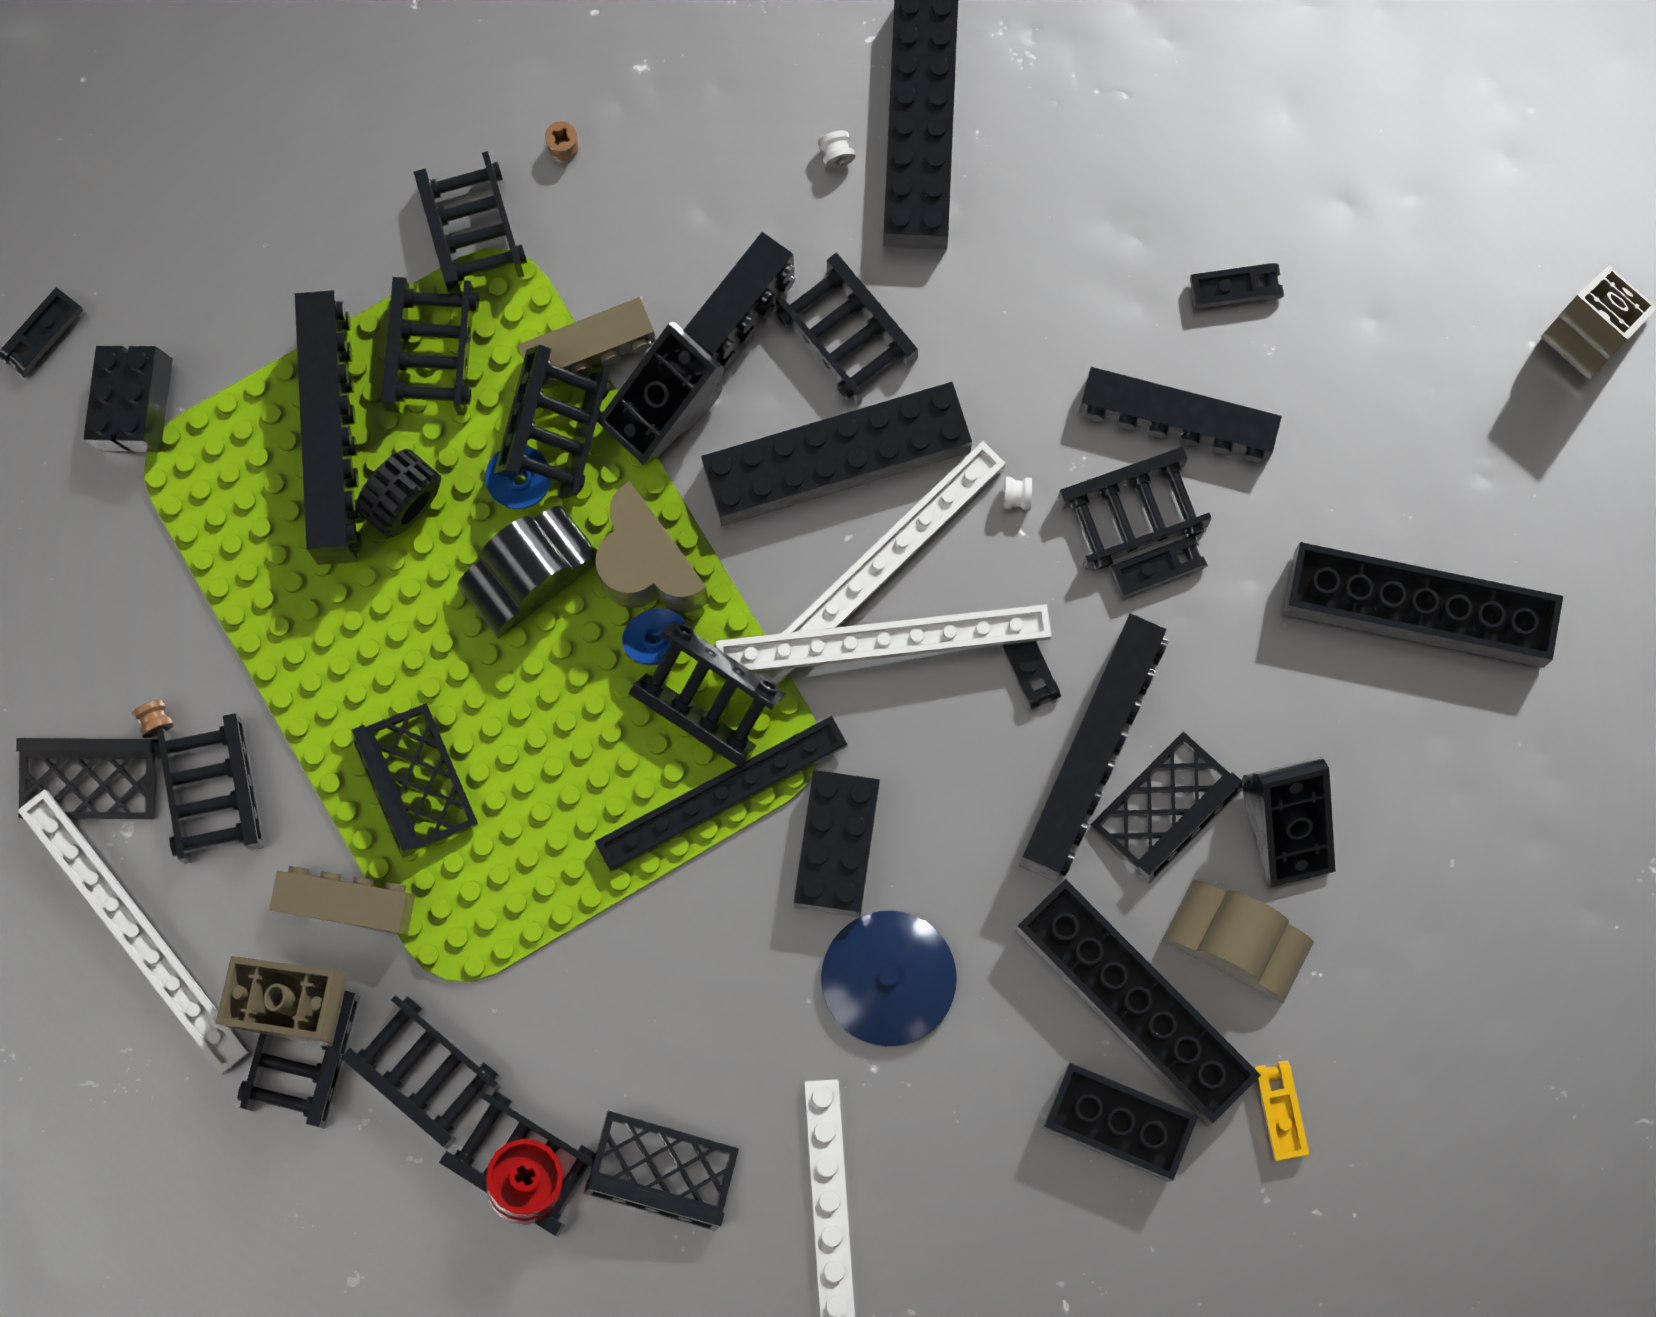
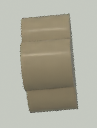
M1608 265L1576 295L1559 314L1557 319L1541 335V338L1583 376L1590 380L1654 313L1656 306Z
M629 481L615 493L610 505V518L614 531L603 539L596 553V569L607 596L615 603L628 608L643 607L659 599L668 608L681 612L694 611L709 603L705 584L632 483Z
M1199 880L1191 881L1162 939L1163 942L1281 1003H1284L1314 943L1304 932L1288 924L1289 920L1269 905L1246 894L1233 890L1226 892Z
M231 956L215 1024L311 1045L332 1047L348 975L330 969Z

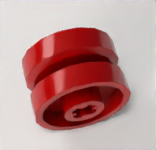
M519 1139L508 1142L498 1149L488 1164L486 1176V1192L489 1204L498 1216L510 1223L528 1225L539 1222L552 1213L561 1196L563 1170L560 1159L550 1147L538 1140ZM527 1179L530 1181V1185L526 1186L524 1182L519 1181Z

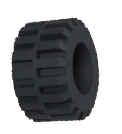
M411 449L399 451L384 461L369 477L359 493L355 510L386 538H393L411 527L427 510L439 490L441 475Z

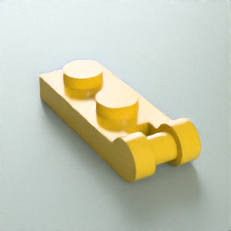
M1288 1060L1277 1062V1066L1268 1068L1265 1065L1255 1066L1254 1068L1261 1074L1256 1083L1274 1162L1310 1155ZM1280 1079L1283 1089L1271 1091L1269 1081Z

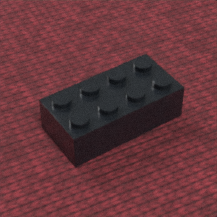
M761 232L684 328V331L724 368H727L736 356L735 350L740 343H747L756 331L754 326L761 317L766 319L771 314L776 305L774 301L781 292L786 294L794 284L795 267L793 253L764 232Z
M813 770L794 896V908L861 917L880 779Z
M1069 1063L1066 1066L1042 1129L1171 1182L1174 1181L1198 1115Z

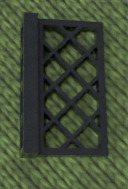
M427 703L366 727L361 725L351 729V738L402 858L414 854L416 850L478 826V822ZM423 714L427 723L423 737L405 730L409 719ZM403 722L401 728L395 726L396 724ZM383 729H389L398 733L392 749L378 744L374 733ZM429 732L431 733L434 741L427 739ZM402 735L420 742L414 758L396 751ZM424 744L438 749L440 758L436 767L418 760ZM382 752L389 754L386 761ZM393 756L411 763L405 779L390 773L388 767ZM442 762L444 763L447 771L440 769ZM415 765L433 772L427 788L409 781ZM437 774L451 779L453 788L449 797L431 790ZM395 782L402 784L399 792L395 785ZM406 786L424 793L418 809L403 804L401 797ZM455 792L457 793L460 802L452 799ZM428 795L446 802L440 818L421 811ZM451 804L463 809L468 821L454 825L443 819ZM407 812L415 815L412 822ZM418 817L437 824L433 834L421 840L418 839L414 829ZM440 826H444V827L448 828V829H446V830H443V831H441V832H438L439 829H440Z
M1183 731L1090 825L1091 828L1132 864L1150 884L1242 791V780L1233 772L1230 774ZM1183 743L1194 752V763L1174 764V752ZM1198 756H1199L1205 763H1198ZM1170 757L1171 764H1164ZM1198 769H1213L1221 778L1214 785L1199 786ZM1157 770H1171V786L1151 787V776ZM1174 770H1195V786H1175ZM1147 781V787H1141ZM1195 792V804L1190 809H1175V793ZM1199 792H1206V793L1199 799ZM1147 793L1148 810H1128V799L1133 794ZM1151 793H1171L1172 809L1152 810ZM1124 804V810H1118ZM1172 815V827L1167 832L1152 833V816ZM1176 815H1183V816L1176 822ZM1128 816H1148V833H1128ZM1110 817H1124L1125 833H1109L1102 825ZM1117 839H1125V847ZM1129 839H1149V850L1139 860L1129 851ZM1152 839H1159L1154 845H1152Z
M16 738V751H19L18 810L28 802V797L36 789L39 792L44 790L41 784L54 772L66 784L54 797L55 801L57 802L70 789L82 801L73 812H67L58 803L69 819H154L155 751L153 741L156 739ZM29 758H40L50 768L38 781L29 773ZM48 758L60 759L55 764H53ZM68 758L74 759L83 768L71 781L58 769ZM82 759L93 760L87 765ZM100 759H108L116 768L104 782L91 769ZM115 759L126 760L120 765ZM134 759H146V774L136 782L125 768ZM86 773L100 785L87 798L74 786ZM119 773L133 785L121 798L107 786ZM28 780L33 784L29 789ZM145 781H146V791L141 787V785H142ZM103 789L116 802L107 812H100L91 803ZM136 790L145 797V812H133L124 803ZM87 806L92 812L81 811ZM120 806L125 812L114 811ZM18 812V818H23Z
M607 1111L590 1176L586 1182L583 1194L716 1231L722 1226L725 1214L723 1210L739 1148ZM612 1121L626 1125L632 1137L616 1146L609 1133ZM634 1127L644 1131L637 1134ZM649 1132L658 1134L665 1146L651 1155L648 1154L640 1137ZM667 1137L676 1139V1141L670 1143ZM635 1141L644 1159L628 1167L619 1149ZM682 1141L690 1143L697 1154V1157L683 1165L672 1148ZM608 1142L611 1149L604 1153L606 1143ZM700 1147H704L709 1150L703 1153ZM668 1151L677 1168L661 1177L652 1158ZM714 1151L728 1154L726 1168L715 1174L705 1156ZM614 1153L623 1171L614 1176L600 1173L599 1169L602 1159ZM700 1160L709 1178L694 1186L684 1168ZM647 1162L656 1178L655 1181L646 1186L638 1184L631 1170ZM677 1172H680L689 1190L680 1195L670 1193L664 1182L665 1179ZM624 1174H626V1176L628 1177L629 1181H628V1180L621 1179V1178H619V1177H621V1176H623ZM724 1174L722 1184H720L717 1178ZM712 1181L719 1193L716 1206L704 1203L697 1189ZM659 1183L662 1190L652 1187ZM692 1193L694 1199L685 1196Z

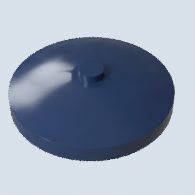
M878 911L855 919L836 935L824 957L821 984L828 1010L839 1026L848 1034L867 1044L880 1047H898L924 1038L943 1021L954 999L957 972L949 946L933 926L919 917L908 913Z

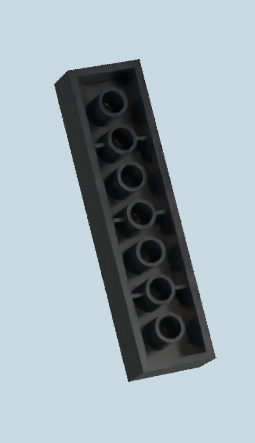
M894 0L883 247L947 249L958 0Z
M334 290L294 293L306 549L318 565L357 562V551H362V538L360 531H356L355 520L360 519V515L355 510L357 500H355L354 488L359 487L358 470L353 468L352 456H357L356 437L351 434L350 426L356 423L354 405H350L349 393H354V380L352 373L349 374L347 362H352L353 359L352 346L350 342H347L346 331H351L349 311H345L344 301H339Z
M952 381L702 455L701 459L722 527L971 452L972 439Z
M1300 542L1294 551L1283 615L1544 668L1553 660L1563 596Z
M1131 613L1129 614L1025 849L1019 867L1053 882H1056L1059 874L1066 877L1076 855L1070 849L1073 844L1076 846L1080 845L1089 825L1088 822L1084 821L1085 815H1093L1103 792L1097 790L1099 783L1104 786L1106 785L1116 764L1110 758L1112 754L1119 756L1129 734V731L1123 728L1125 724L1132 726L1143 702L1137 699L1138 694L1145 696L1156 672L1150 669L1152 664L1158 666L1169 641L1163 639L1166 628Z
M1067 879L1062 881L1017 926L1015 931L1207 1126L1213 1124L1261 1076Z

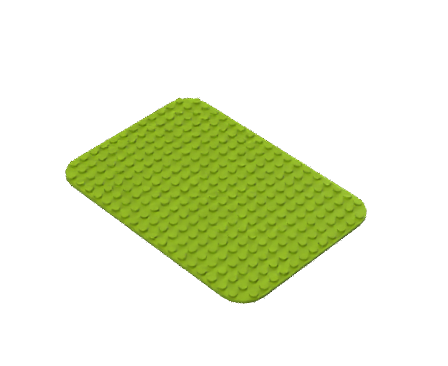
M483 248L460 256L453 260V263L460 262L461 265L510 250ZM527 257V263L521 265L524 277L521 278L517 276L514 263L464 277V281H471L474 291L479 293L478 312H473L467 376V386H471L470 405H465L464 415H457L454 401L406 399L405 402H400L399 412H387L382 404V391L391 296L350 318L351 331H346L347 342L351 343L353 359L352 362H347L349 374L352 373L354 393H349L350 405H354L356 423L350 426L351 434L356 437L357 456H352L353 468H357L359 476V487L354 488L355 500L358 499L361 489L374 471L389 457L404 449H411L441 475L439 490L430 506L411 527L393 538H386L363 517L360 516V519L355 520L356 531H360L362 538V551H357V562L318 565L306 549L297 348L177 415L164 426L161 452H147L145 460L144 481L153 506L364 877L374 880L373 887L385 889L386 882L405 885L406 893L415 894L408 934L397 933L405 949L424 970L447 981L476 982L509 968L787 804L809 784L813 770L818 765L816 763L610 872L594 841L737 766L628 694L633 684L646 673L653 676L659 664L643 665L628 657L622 644V637L626 626L634 617L644 611L664 608L678 613L684 619L686 625L694 630L696 635L716 647V641L764 636L765 634L659 459L656 457L651 462L642 465L598 422L595 426L583 473L585 475V483L578 495L565 499L558 497L561 483L551 480L549 490L544 498L534 506L526 509L506 508L497 503L490 495L485 482L486 468L491 458L500 451L524 362L518 345L575 323L549 278L533 260ZM441 268L409 285L410 289H414V292L448 294ZM464 281L459 282L462 292L460 295H463ZM414 305L413 308H408L407 320L418 324L460 326L462 308ZM411 336V339H406L405 351L412 355L458 357L459 339ZM601 364L593 366L588 373L582 376L589 378L590 374L603 370ZM409 367L407 371L403 370L402 382H406V386L455 388L457 370ZM609 377L607 380L609 382V391L605 399L602 400L598 418L618 393ZM561 381L552 388H541L545 396L580 409L582 408L586 392L582 389ZM540 407L536 409L533 418L535 426L573 440L577 421ZM532 438L527 441L526 446L539 451L549 465L565 471L569 452ZM521 475L514 479V484L522 485L525 482V477ZM630 481L707 588L709 603L694 611L681 612L670 609L659 599L643 607L628 608L615 603L607 596L595 565L498 639L459 590L457 584L464 573L480 560L479 554L482 548L499 531L522 517L532 516L535 518L555 506H562L596 550H598L603 539L614 531L610 518V505L613 496L620 487ZM681 651L665 680L666 686L681 694L698 661ZM709 669L692 700L693 703L702 710L709 712L726 680ZM790 675L778 685V688L786 693L784 699L772 710L765 706L748 736L749 741L757 746L747 760L816 724L812 711ZM737 688L720 718L721 722L731 729L737 730L754 698ZM427 703L478 822V826L416 850L414 854L402 858L351 738V729L361 725H365V727ZM423 714L409 719L405 730L423 737L427 728ZM403 722L398 723L395 726L401 728ZM383 729L375 732L374 735L378 744L392 749L398 733L389 729ZM429 732L427 739L434 741L431 733ZM402 735L396 751L414 758L420 742ZM424 744L418 760L436 767L440 758L439 751ZM382 752L386 761L389 754ZM393 756L388 768L392 775L405 779L411 763ZM442 762L440 769L447 771L444 763ZM415 765L409 781L427 788L433 772ZM437 774L431 790L449 797L453 788L451 779ZM395 782V785L399 792L402 784ZM406 786L401 799L404 805L418 809L424 793ZM455 792L452 799L460 802L457 793ZM428 795L421 811L440 818L446 802ZM451 804L443 819L454 825L468 821L464 810ZM407 812L412 822L415 815ZM418 817L414 827L418 839L421 840L431 836L437 824ZM440 826V829H439L438 832H441V831L446 830V829H448V828H446V827H444V826Z

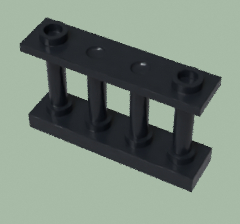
M488 151L482 153L486 166L484 169L437 182L436 178L429 180L426 168L413 172L448 294H462L459 282L464 281L466 276L513 263L518 278L524 277L521 265L527 263L522 244L515 245L497 183L503 180L498 161L491 163ZM490 180L493 196L444 209V206L437 208L435 199L440 198V194ZM498 208L502 223L453 237L452 234L445 235L443 226L449 225L448 221ZM502 236L507 238L510 251L461 265L460 262L453 263L451 254L457 253L456 249Z
M837 252L827 259L826 278L790 305L781 295L776 298L777 311L775 314L779 321L786 328L790 325L838 382L836 388L846 400L851 398L856 405L862 402V391L859 387L891 362L902 360L908 367L918 358V348ZM834 287L836 289L841 287L848 295L846 297L847 301L809 329L798 315ZM854 311L856 313L861 311L868 319L866 321L867 325L829 353L818 339ZM881 335L888 343L886 346L887 350L850 378L838 363L873 336L879 337Z
M393 277L382 391V404L387 412H399L400 402H405L406 399L454 401L457 415H464L465 405H470L471 386H467L472 316L473 312H478L479 293L474 291L471 281H464L463 295L414 292V289H410L405 277ZM414 305L462 308L461 324L457 326L412 323L411 320H407L408 308H413ZM411 336L459 339L458 357L412 355L405 351L406 339H411ZM409 367L457 370L455 388L406 386V382H402L403 370L407 371Z
M537 345L526 351L494 474L506 478L519 474L522 469L561 483L558 497L565 499L578 495L584 486L585 475L583 473L601 403L609 391V382L607 380L610 371L603 369L590 374L589 378L553 365L551 360H549L552 349L543 345ZM550 377L586 391L582 408L580 409L543 395L541 388L544 378ZM540 407L577 421L573 440L535 426L533 418L536 409ZM532 438L569 452L565 471L527 457L525 453L527 441Z
M1183 447L1059 491L1058 501L1061 509L1064 510L1071 507L1072 511H1076L1092 554L1085 556L1083 563L1085 570L1094 567L1095 571L1102 570L1113 565V560L1185 534L1187 537L1192 535L1198 536L1206 531L1205 527H1208L1212 519L1211 515L1206 513L1197 517L1180 475L1182 472L1181 468L1185 466L1188 459ZM1160 475L1168 478L1184 519L1183 522L1166 527L1149 485L1152 482V478ZM1129 486L1137 489L1154 531L1138 538L1134 536L1119 498L1120 490ZM1102 497L1103 500L1107 501L1123 543L1104 549L1088 508L1090 500Z
M674 621L660 634V637L668 641L670 645L653 676L648 673L642 676L633 684L628 694L740 767L752 755L757 746L749 741L748 736L764 707L766 706L772 710L784 699L786 693L780 690L773 681L760 677L696 635L694 630L688 625ZM681 651L698 661L681 694H678L666 686L665 680ZM710 669L726 681L709 712H706L696 706L692 700ZM739 688L754 699L737 730H733L722 723L720 718L736 689Z
M236 713L224 715V726H220L217 731L171 740L170 733L164 728L156 729L158 739L153 741L154 751L157 759L162 760L174 836L169 838L172 855L174 857L177 856L178 860L184 864L192 863L190 850L239 840L240 843L244 842V846L250 850L264 848L243 721ZM220 743L223 746H228L229 758H226L225 762L176 772L173 753ZM226 775L229 778H233L235 790L230 791V795L186 804L181 802L179 785ZM228 808L239 811L241 823H236V827L187 837L184 817Z
M345 991L333 1046H322V1050H326L322 1064L317 1063L315 1066L269 1055L273 1036L260 1034L247 1081L243 1080L239 1087L237 1100L241 1101L239 1108L253 1111L255 1101L303 1112V1116L307 1117L306 1124L325 1129L343 1063L341 1057L346 1052L360 996L354 992ZM264 1068L312 1079V1082L316 1084L313 1097L309 1096L307 1099L259 1088Z
M395 995L391 1001L400 1008L396 1015L365 1050L362 1048L357 1052L349 1048L341 1059L436 1142L448 1149L457 1139L450 1133L454 1128L452 1124L487 1084L498 1091L501 1085L495 1079L499 1074L485 1062L479 1067L419 1015L422 1008L410 997L407 996L402 1000ZM412 1018L426 1031L392 1071L389 1072L387 1070L383 1075L374 1067L377 1062L375 1058L407 1021ZM435 1040L439 1041L451 1054L416 1094L412 1093L408 1097L399 1089L403 1084L401 1080ZM463 1062L477 1075L442 1116L438 1114L434 1119L425 1111L428 1107L427 1101L457 1066Z
M494 1091L492 1096L483 1092L480 1098L490 1103L488 1109L462 1150H457L455 1155L446 1151L439 1163L486 1192L488 1168L481 1172L472 1165L475 1161L473 1157L501 1112L506 1113L519 1122L506 1144L511 1141L525 1139L529 1131L533 1130L548 1140L545 1145L550 1147L555 1154L561 1148L577 1158L562 1181L561 1196L555 1209L543 1220L535 1222L541 1228L558 1237L565 1227V1224L559 1221L562 1216L559 1212L587 1167H592L595 1153L583 1145L578 1150L514 1111L509 1107L512 1101L499 1092ZM523 1179L522 1182H524L526 1186L530 1185L529 1180Z

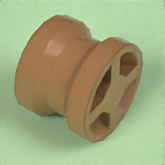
M560 121L551 124L547 128L545 141L550 155L560 161L573 158L579 149L577 133L574 127L567 122Z
M163 700L145 703L132 712L134 720L138 721L141 725L140 733L143 738L157 736L156 729L164 728L168 731L173 727L174 724L171 718L167 717L164 712L166 706Z

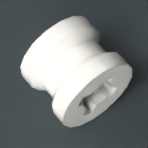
M834 131L818 140L820 150L825 153L823 160L827 168L841 167L855 159L854 150L848 145L850 138L847 131Z
M1005 477L1004 509L1011 510L1013 507H1021L1023 510H1030L1032 478L1025 477L1022 481L1014 480L1012 477Z

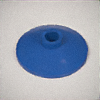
M526 446L525 453L527 457L548 464L545 457L539 451ZM497 452L489 461L485 473L486 486L492 498L500 505L510 509H526L540 502L548 492L551 480L523 469L519 474L506 478L494 474L499 452ZM519 475L524 476L525 482L522 485L514 484L515 477Z
M664 608L650 609L640 613L628 623L624 630L622 644L626 654L630 659L639 664H659L670 645L668 641L660 637L661 632L674 621L686 625L684 619L675 611Z

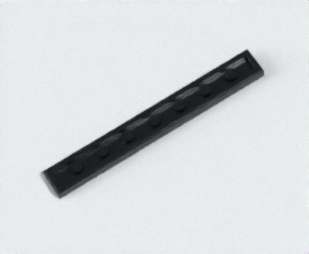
M830 716L745 761L740 767L736 766L594 842L610 872L848 747V744L833 717Z

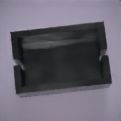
M96 346L83 440L100 451H128L129 448L134 452H161L173 358L156 346H129L128 349L124 346Z

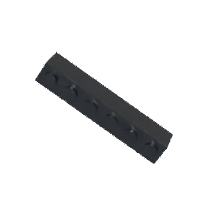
M1095 367L1090 368L1079 413L1085 414L1086 418L1093 421L1107 419L1117 422V426L1124 429L1134 430L1136 427L1148 430L1150 435L1166 438L1168 435L1180 438V442L1186 445L1198 446L1203 444L1211 446L1212 450L1217 453L1230 454L1234 452L1244 455L1243 457L1248 461L1257 463L1263 462V460L1269 461L1273 453L1282 418L1281 415Z

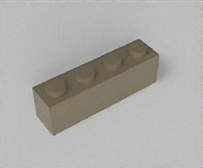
M640 297L521 343L518 347L523 361L527 349L537 345L552 349L549 360H551L553 365L579 375H584L591 370V367L598 364L609 365L617 362L623 354L631 351L634 353L645 351L651 347V343H654L656 339ZM546 377L543 380L542 388H552L558 385L560 381Z
M289 866L288 872L279 870L276 872L270 911L408 934L415 894L406 893L405 885L386 882L385 889L373 887L374 880L353 877V883L340 881L341 874L321 871L319 878L308 876L309 869Z

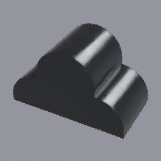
M671 322L657 338L598 418L597 422L642 465H645L658 457L679 434L692 428L712 408L722 392V386L718 382L723 375L724 367L676 322Z
M555 506L535 518L532 516L522 517L499 531L482 548L479 554L480 560L464 573L457 586L499 639L595 566L597 550L562 506Z
M1322 757L1307 759L1243 775L1242 789L1244 802L1251 826L1257 837L1261 863L1270 886L1275 887L1336 872L1330 772L1325 760Z

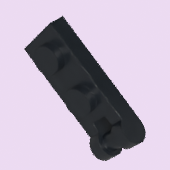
M1269 263L1191 274L1190 284L1195 309L1263 299L1276 300L1284 297L1283 285H1280L1278 281V276L1280 275L1279 264ZM1257 278L1265 279L1266 286L1259 287Z
M56 287L1 348L0 359L6 364L11 363L15 366V371L22 377H27L32 373L41 357L83 311L82 307ZM23 345L29 349L24 356L19 354V350Z
M1196 535L1183 538L1112 565L1110 570L1122 599L1206 568L1208 564L1205 557L1200 556L1197 548L1199 542ZM1185 552L1188 561L1181 563L1177 554Z
M1036 641L1000 645L1030 710L1039 707L1040 702L1049 698L1053 701L1061 697L1058 685L1053 679ZM1041 679L1044 687L1034 691L1030 683Z

